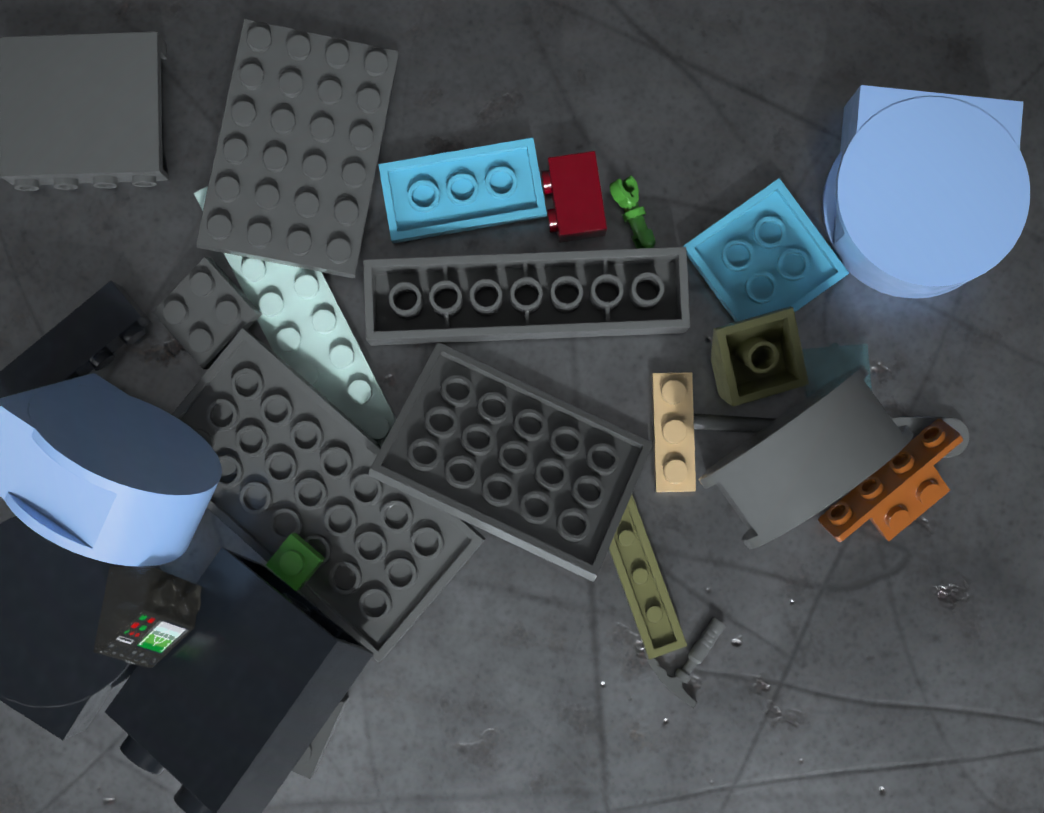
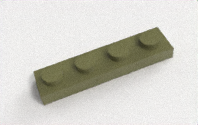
M631 495L609 547V552L645 652L650 660L686 647L687 643L633 495Z

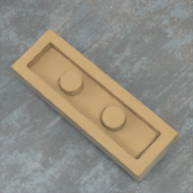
M692 372L653 373L652 410L655 492L696 491Z

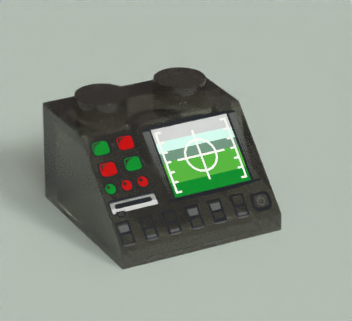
M110 566L93 652L141 667L153 668L195 628L197 613L201 605L200 594L202 586L154 567Z

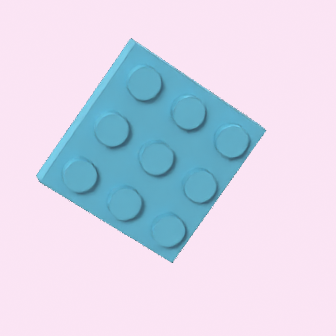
M780 178L683 246L686 247L687 256L735 322L790 306L794 308L795 313L849 274Z

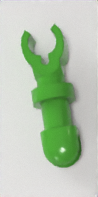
M632 176L624 180L617 179L610 184V192L614 200L625 211L622 217L625 223L629 222L634 234L631 238L636 249L654 248L656 240L653 231L648 229L643 217L646 215L644 206L640 207L638 204L639 189L636 180Z

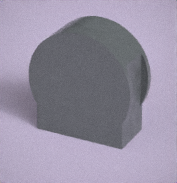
M859 365L840 377L833 379L785 412L728 455L706 469V472L698 479L705 489L716 484L748 528V531L742 537V541L748 549L757 548L776 539L828 507L890 461L913 438L914 435L907 425L898 427L865 383L864 379L869 373L863 365Z

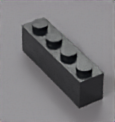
M112 280L109 281L0 371V398L89 374L94 369L95 371L103 369L115 358L113 353L124 344L128 346L138 341L146 332L144 327L151 321L122 286Z

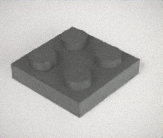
M204 257L152 312L202 369H209L242 328L249 329L262 315L216 262L209 257Z

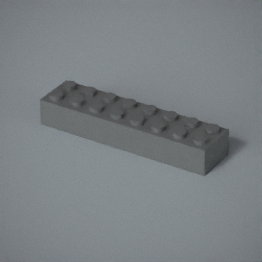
M686 247L363 260L366 341L371 346L686 333L690 328Z

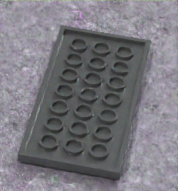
M242 328L171 414L202 436L213 448L220 460L222 467L221 478L207 508L267 562L291 533H297L326 558L299 591L325 615L373 652L372 657L377 662H381L486 539L468 522L368 476L369 469L381 446L246 328Z

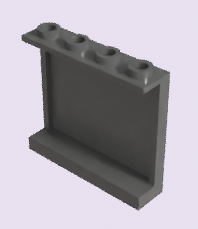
M158 32L0 37V177L14 185L15 189L21 191L39 190V185L54 184V188L72 190L77 189L79 183H93V186L97 188L117 187V182H132L134 186L152 187L157 185V181L169 180V175L163 170L161 59H167V44Z

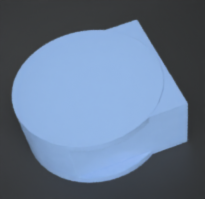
M860 85L844 106L840 153L833 162L826 177L821 206L825 234L833 252L845 268L859 281L881 293L901 298L918 299L950 292L996 266L1010 252L1020 237L1026 223L1030 205L1029 175L1020 151L1023 101Z
M95 373L0 398V497L4 499L11 511L28 527L51 542L72 552L95 560L124 566L162 565L176 560L186 552L222 474V467L217 454L195 430L170 413L150 403L129 396Z

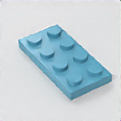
M533 137L378 164L393 244L547 217Z

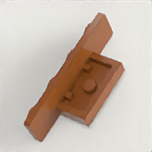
M942 419L935 420L890 461L832 505L829 510L818 518V521L838 542L844 541L869 519L887 541L892 540L950 491L934 465L963 441V437Z

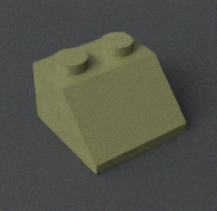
M786 307L714 328L711 363L718 394L731 406L734 407L809 385L793 307Z

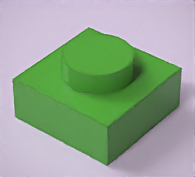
M291 533L267 562L266 566L291 588L298 591L302 589L326 558L297 533Z

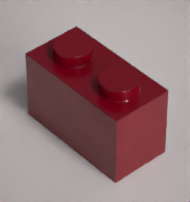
M595 151L549 157L548 170L541 171L544 195L552 194L554 208L547 209L550 233L557 232L559 243L605 236L607 225Z

